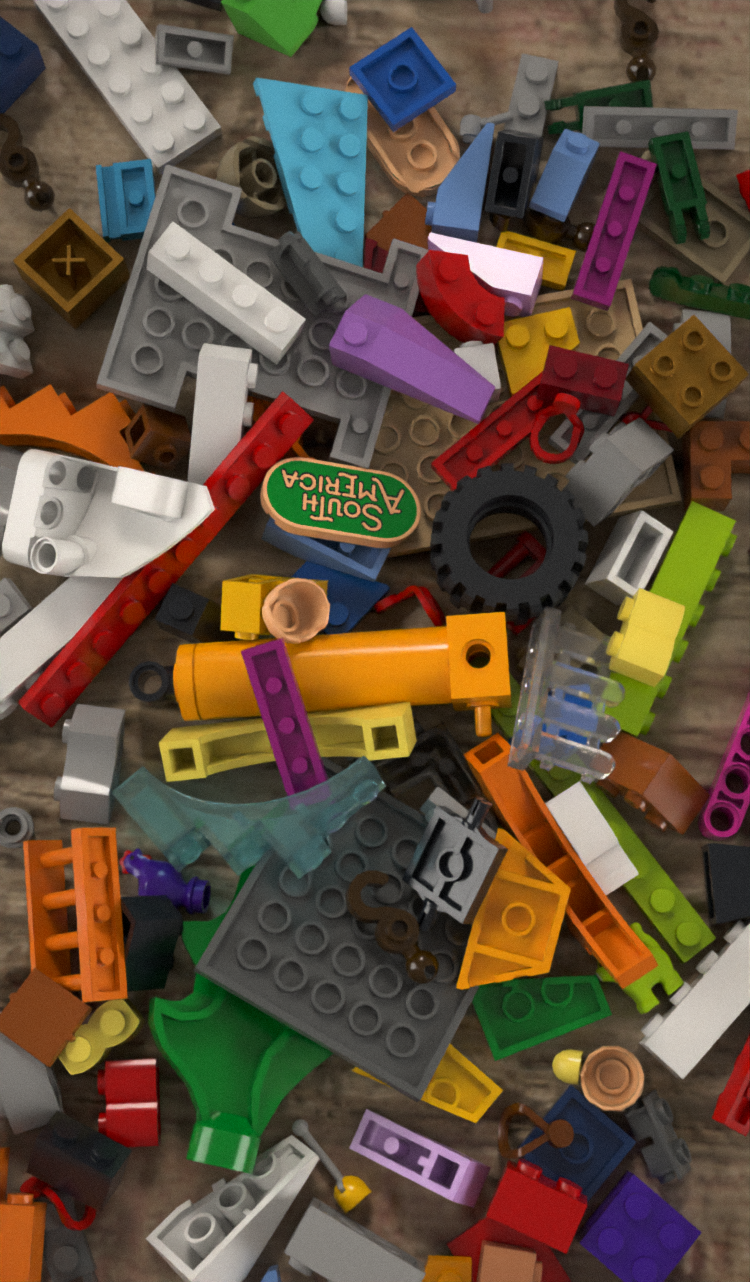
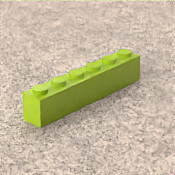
M691 501L685 511L649 589L651 593L685 606L684 616L675 639L666 673L672 661L679 664L689 643L682 638L688 625L693 628L696 627L705 606L699 604L704 590L712 592L721 573L720 570L715 568L720 555L728 557L737 538V535L731 533L736 520L694 501ZM612 670L594 708L596 726L612 732L615 728L635 738L638 737L639 733L646 736L656 715L650 711L655 697L663 699L672 681V677L665 673L661 681L653 687Z

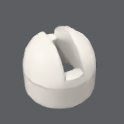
M325 0L322 2L320 12L322 18L327 23L347 25V0Z

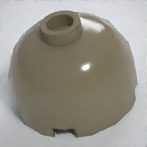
M250 136L233 145L225 153L218 166L217 181L242 188L236 213L243 217L261 219L278 212L287 204L273 157L275 154L273 143L263 137Z

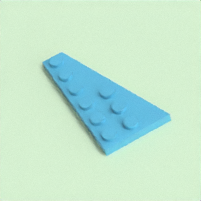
M256 77L253 82L256 97L259 96L264 112L262 118L266 131H269L275 151L273 157L289 213L293 214L297 231L301 233L314 252L363 267L368 95Z

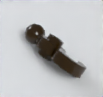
M614 0L615 13L624 22L620 32V45L626 53L633 56L626 67L628 80L635 82L647 79L651 82L656 74V66L654 61L648 57V54L653 51L657 43L659 34L657 24L643 11L631 6L627 0ZM647 0L649 3L656 2V0Z
M0 113V131L8 133V138L0 154L1 174L9 185L26 189L24 199L31 209L40 212L47 210L54 202L55 193L53 188L46 182L37 180L39 174L38 162L34 153L29 148L22 146L23 136L17 122L11 116Z
M529 200L525 216L521 220L534 238L554 245L564 242L565 239L571 240L576 249L586 252L595 226L594 223L583 222L575 226L571 224L568 216L565 222H562L529 208ZM490 212L489 220L492 225L500 232H506L511 216Z
M367 870L358 874L349 884L345 894L346 906L350 914L366 924L377 923L375 939L378 946L390 954L404 955L407 960L406 972L410 979L419 984H427L433 981L438 974L439 963L436 956L430 951L420 950L417 946L419 925L415 917L409 912L398 908H371L366 906L361 899L363 888H383L389 881L388 875L377 870ZM424 970L432 974L431 979L426 978Z

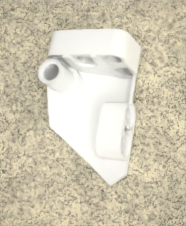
M30 449L23 454L18 465L2 542V553L6 561L34 569L40 574L63 577L124 578L147 565L184 539L215 508L208 488L204 485L118 466L117 468L63 454Z

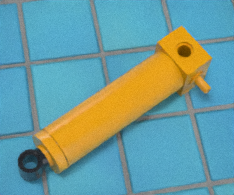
M505 612L446 616L447 626L315 635L310 640L300 644L285 643L307 713L410 702L411 706L453 703L455 711L474 710L476 735L478 737H489L492 735L491 709L512 708ZM277 638L179 645L175 665L162 666L157 662L151 661L137 665L129 677L130 691L137 699L149 707L159 708L166 706L170 702L177 701L184 721L261 716L241 651L276 640ZM477 657H485L489 660V663L483 668H473L469 665ZM155 675L161 676L162 683L160 689L153 694H146L144 687L147 679Z

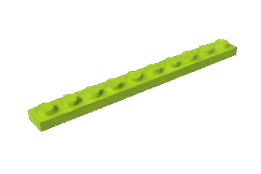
M477 657L469 665L473 668H483L489 663V660L485 657ZM511 674L512 708L491 709V718L508 740L526 723L538 722L534 710L535 704ZM529 754L521 755L553 798L579 781L581 782L614 832L621 848L639 873V875L623 884V889L681 964L687 962L716 939L712 931L606 795L595 785V781L574 755L558 766H552L549 754L539 758H531Z

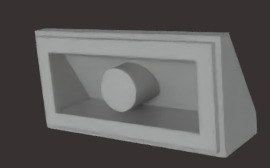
M158 24L155 31V64L230 75L234 35Z

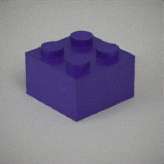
M627 1170L574 1238L623 1282H664L702 1232L637 1176Z

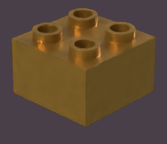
M71 208L64 212L13 260L21 279L74 329L78 328L130 278L125 259Z
M694 314L639 360L627 375L626 381L679 439L735 391L749 374Z

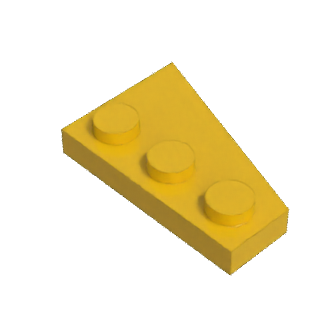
M449 1044L421 1100L477 1123L503 1090ZM356 1066L352 1070L355 1073L387 1085Z

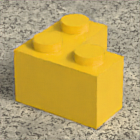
M250 574L223 580L220 630L234 631L235 638L245 640L259 639V635H272L262 616V607L265 605L264 600L277 585L294 579V577ZM308 579L320 586L327 596L328 580Z

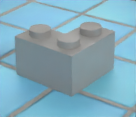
M640 417L628 425L622 421L609 434L604 432L594 441L589 448L593 453L586 462L583 459L580 460L567 473L565 477L569 480V483L563 490L568 488L575 497L573 502L574 508H581L584 517L595 527L609 517L634 488L650 478L674 449Z

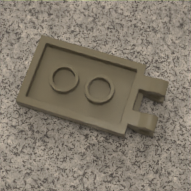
M646 150L641 159L652 162L650 151ZM654 172L636 228L700 275L710 277L714 280V283L724 285L750 250V212L700 176L707 201L705 208L710 226V236L707 239L699 240L693 227L692 212L682 213L687 230V240L685 243L676 245L673 241L669 227V216L666 217Z

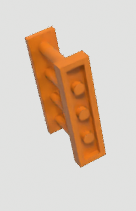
M116 827L72 829V846L63 848L62 840L23 841L31 972L34 968L38 969L71 994L72 992L82 991V1003L128 999ZM73 863L75 888L66 890L64 865ZM76 905L77 931L68 932L67 907ZM79 948L80 974L71 975L69 949Z

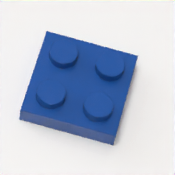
M412 27L349 67V75L362 92L368 95V100L393 132L456 92V83Z

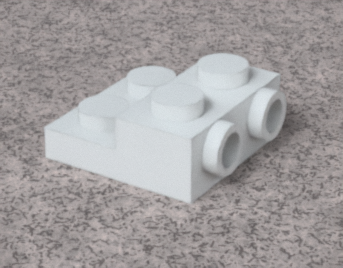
M7 284L0 285V374L23 379L34 373L29 359L30 350L23 337L35 331L31 320L32 311L25 296L14 293L13 286Z

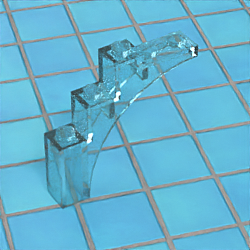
M362 756L348 768L323 783L288 797L266 802L223 804L200 800L168 787L155 778L144 766L111 793L177 872H180L188 864L197 860L201 853L211 845L237 876L247 868L255 865L261 856L271 849L300 880L306 873L316 869L323 859L331 853L324 839L331 833L341 829L346 820L360 808L371 803L386 785L375 766L365 756Z

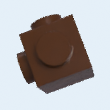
M143 403L125 429L130 457L150 466H158L173 471L182 457H185L191 448V435L185 416Z

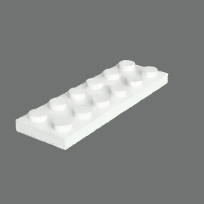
M33 0L40 14L146 157L151 159L152 165L159 174L164 172L166 164L176 165L222 135L221 126L176 67L155 64V38L126 0Z

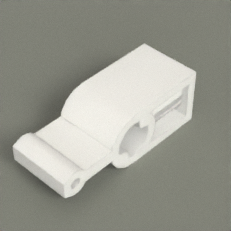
M580 781L545 803L567 840L605 895H608L639 875L637 869L621 848L614 832Z

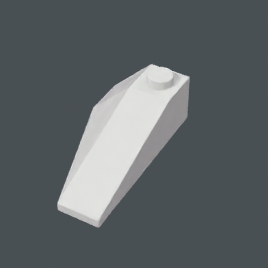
M290 1135L257 1156L253 1174L243 1172L229 1182L222 1178L211 1185L213 1188L212 1193L194 1204L189 1199L178 1206L146 1240L185 1282H242L320 1158L297 1138Z

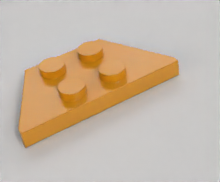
M501 828L497 829L495 840L508 848V851L474 918L456 985L457 989L464 990L474 986L549 973L571 888L507 831Z

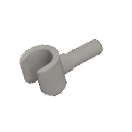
M508 111L488 118H481L472 114L465 115L460 122L459 135L463 136L465 144H471L487 123L499 125L512 121V113Z

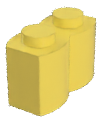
M641 588L637 590L632 598L626 596L617 615V619L623 621L620 633L617 631L613 633L606 650V654L611 656L609 669L655 687L664 677L668 668L675 639L684 616L685 606Z
M129 998L107 1001L92 1014L88 1024L79 1027L74 1034L75 1041L72 1043L68 1042L58 1058L71 1075L91 1071L108 1057L112 1047L123 1045L132 1040L143 1028L145 1019Z

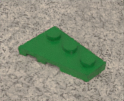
M597 975L513 979L499 983L484 984L479 986L471 1001L494 1061L612 1015Z

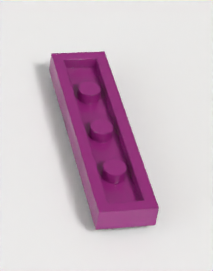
M620 151L571 299L605 311L609 310L657 166L656 163Z
M283 637L243 649L241 654L292 812L333 800V792Z

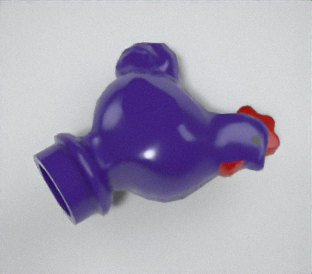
M139 848L134 850V852L131 850L124 852V856L119 860V864L122 866V873L132 874L138 879V896L167 895L177 910L184 906L186 912L190 915L195 913L205 914L207 912L211 898L210 881L200 880L199 877L195 876L187 883L179 868L171 862L155 860L151 855L143 854Z

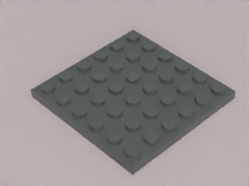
M321 757L333 792V800L292 812L291 806L289 807L200 958L194 972L418 1102L421 1100L479 986L464 990L456 988L472 924H462L448 913L440 911L431 932L419 929L417 946L420 950L430 951L436 956L439 963L437 976L427 984L416 983L408 977L406 972L407 960L403 954H390L378 946L375 939L377 923L366 924L350 914L345 898L347 888L358 874L367 870H377L388 875L389 881L383 888L365 887L362 889L361 899L363 903L371 908L392 907L402 909L412 914L417 921L425 902L421 899L418 892L405 883L402 878L428 822L425 819V815L326 757ZM424 970L426 978L431 979L432 974Z

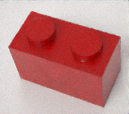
M508 1159L488 1205L486 1216L567 1254L588 1206L587 1196L581 1194L583 1188L562 1177H559L556 1182L541 1175L543 1169L530 1161L519 1159L518 1163H515Z

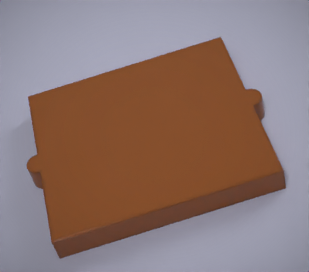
M407 192L389 211H383L382 218L365 234V239L377 241L378 246L388 252L393 238L428 249V236L432 232V226L425 225L427 209Z
M34 968L18 991L9 995L10 1002L0 1014V1032L50 1068L68 1042L72 1043L75 1041L74 1034L90 1014L92 1008L86 1003H82L76 996Z

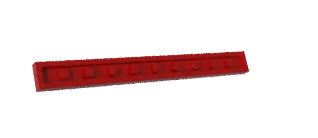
M283 391L279 394L203 484L208 488L215 510L184 539L119 582L18 701L25 711L51 728L58 722L166 595L172 583L175 584L263 481L270 468L280 461L314 421L290 396Z

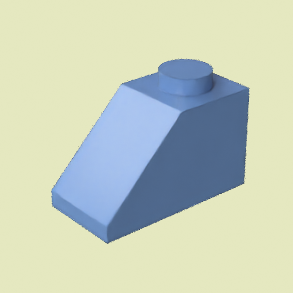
M564 129L552 150L530 201L529 208L565 222L589 177L600 143L582 133Z

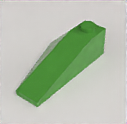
M222 0L221 3L238 34L292 57L315 29L319 20L316 13L321 2L325 0Z

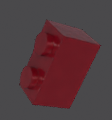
M549 345L536 399L554 402L557 394L566 393L579 399L581 402L579 409L614 417L621 401L629 364Z

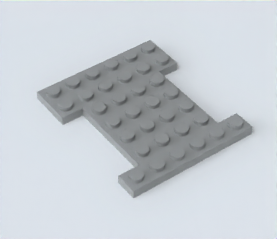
M166 164L98 376L96 388L174 412L185 376L197 379L198 358L204 343L252 349L251 363L258 364L256 387L248 388V395L273 403L283 391L309 415L338 423L328 461L369 469L391 389L332 365L329 344L345 311L364 294L402 308L412 317L419 293L416 265L429 250L393 238L382 273L315 252L347 295L314 318L267 255V252L278 246L280 242L277 239L232 225L242 188ZM172 221L306 319L300 335L277 365L146 269L149 250Z

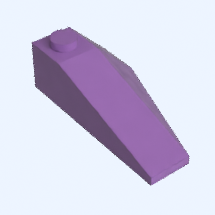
M364 294L345 311L329 344L332 365L476 424L480 423L495 391L493 384L402 308Z

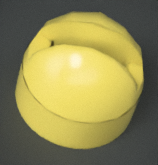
M566 1049L554 1057L552 1068L559 1080L564 1083L579 1085L580 1071L583 1064V1051Z

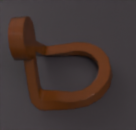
M520 1102L507 1106L503 1110L498 1124V1148L502 1157L506 1159L522 1157L545 1142H548L554 1148H564L569 1146L574 1138V1131L569 1122L558 1119L548 1124L529 1107ZM515 1115L525 1116L544 1132V1134L522 1147L511 1150L509 1146L508 1129L510 1121Z

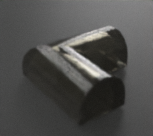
M444 722L417 736V742L409 757L381 759L373 762L374 771L387 794L394 798L427 779L430 780L435 789L440 787L463 807L474 802L476 796L481 797L484 794L463 753Z

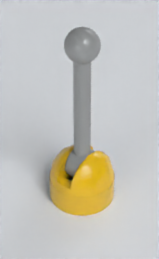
M298 1119L293 1123V1133L303 1137L337 1181L334 1188V1198L346 1214L372 1191L359 1177L352 1175L343 1176L310 1134L308 1131L309 1125L305 1120Z

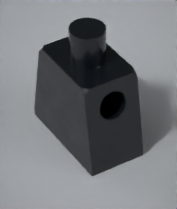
M710 843L701 847L709 925H717L750 917V847Z

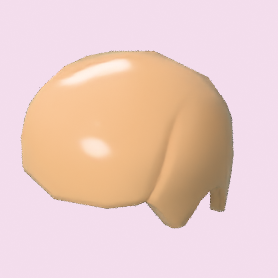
M294 578L277 585L264 600L265 605L262 607L263 620L269 632L277 639L283 637L284 643L300 644L301 642L308 641L320 630L324 629L329 622L330 603L320 586L308 579Z
M602 1046L590 1053L586 1058L580 1071V1082L584 1096L590 1103L603 1111H622L634 1105L641 1096L644 1087V1073L639 1060L632 1052L620 1046Z

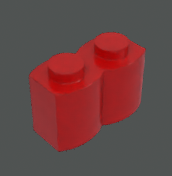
M159 1057L110 1059L105 1061V1069H98L97 1075L98 1095H105L106 1112L99 1113L98 1132L127 1148L159 1146L161 1144Z

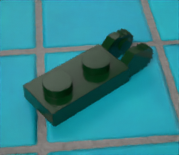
M647 79L574 92L573 96L544 101L545 110L551 111L575 106L576 120L556 121L547 125L549 134L562 133L564 129L582 132L584 106L653 107L651 83Z
M689 132L651 138L648 142L652 162L657 164L655 174L666 217L669 216V227L673 241L677 245L685 243L687 240V230L682 214L692 212V223L698 239L709 238L710 226L705 208L707 201Z
M662 265L657 267L651 275L648 289L657 298L661 297V299L676 302L677 304L750 320V287L739 283H732L729 286L714 283L712 278L704 275L686 277L682 276L678 268L671 266L668 268Z

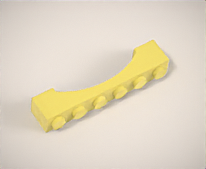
M410 702L307 713L321 757L367 758L368 761L409 757L417 742ZM262 718L172 728L159 742L166 782L206 778L208 775L230 769L276 761Z

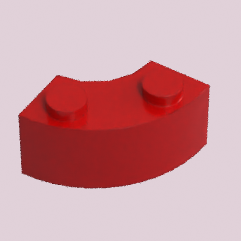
M429 250L416 265V276L421 297L431 316L447 333L460 342L481 341L483 344L493 343L495 345L504 337L505 298L490 294L478 284L470 270L468 255Z

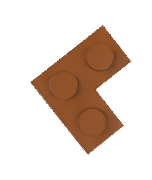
M699 421L682 435L684 511L687 510L691 501L714 511L725 510L732 499L731 473L750 474V421Z
M615 728L586 767L598 779L595 785L601 791L615 799L619 794L624 796L623 799L629 805L646 813L644 820L663 833L669 828L684 835L710 797V794L672 754Z

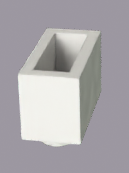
M643 510L619 517L585 585L615 605L622 604L626 596L632 598L639 588L645 589L673 531Z

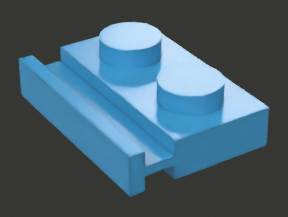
M151 159L113 163V166L108 167L96 165L104 240L109 243L114 239H122V241L142 239L156 197Z

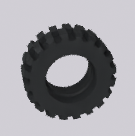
M501 463L499 471L492 472L490 466L477 470L476 477L471 479L466 475L457 482L454 492H447L442 499L440 510L436 511L433 521L430 561L432 571H435L437 575L436 582L442 592H448L450 602L457 609L464 607L469 611V614L505 612L506 622L513 621L514 626L527 624L528 619L534 617L537 620L549 615L552 608L555 606L559 607L567 599L585 564L588 531L583 529L585 517L582 509H575L573 506L575 497L568 488L561 492L556 487L559 480L550 474H547L545 479H542L535 475L537 468L525 465L524 472L514 471L513 463ZM499 513L517 514L528 519L537 526L546 541V554L543 563L536 572L519 579H503L487 573L475 562L470 552V536L478 522L488 516Z

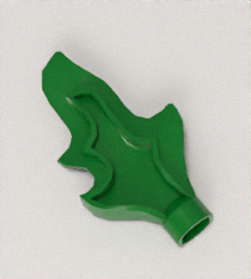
M289 802L281 803L257 825L246 849L234 897L226 912L210 921H183L181 940L195 967L289 809ZM196 972L193 993L182 1000L169 1001L157 997L150 998L148 1025L156 1047L187 1086L196 1111V1123L193 1125L186 1159L253 1174L261 1141L260 1136L281 1100L308 1073L333 1053Z

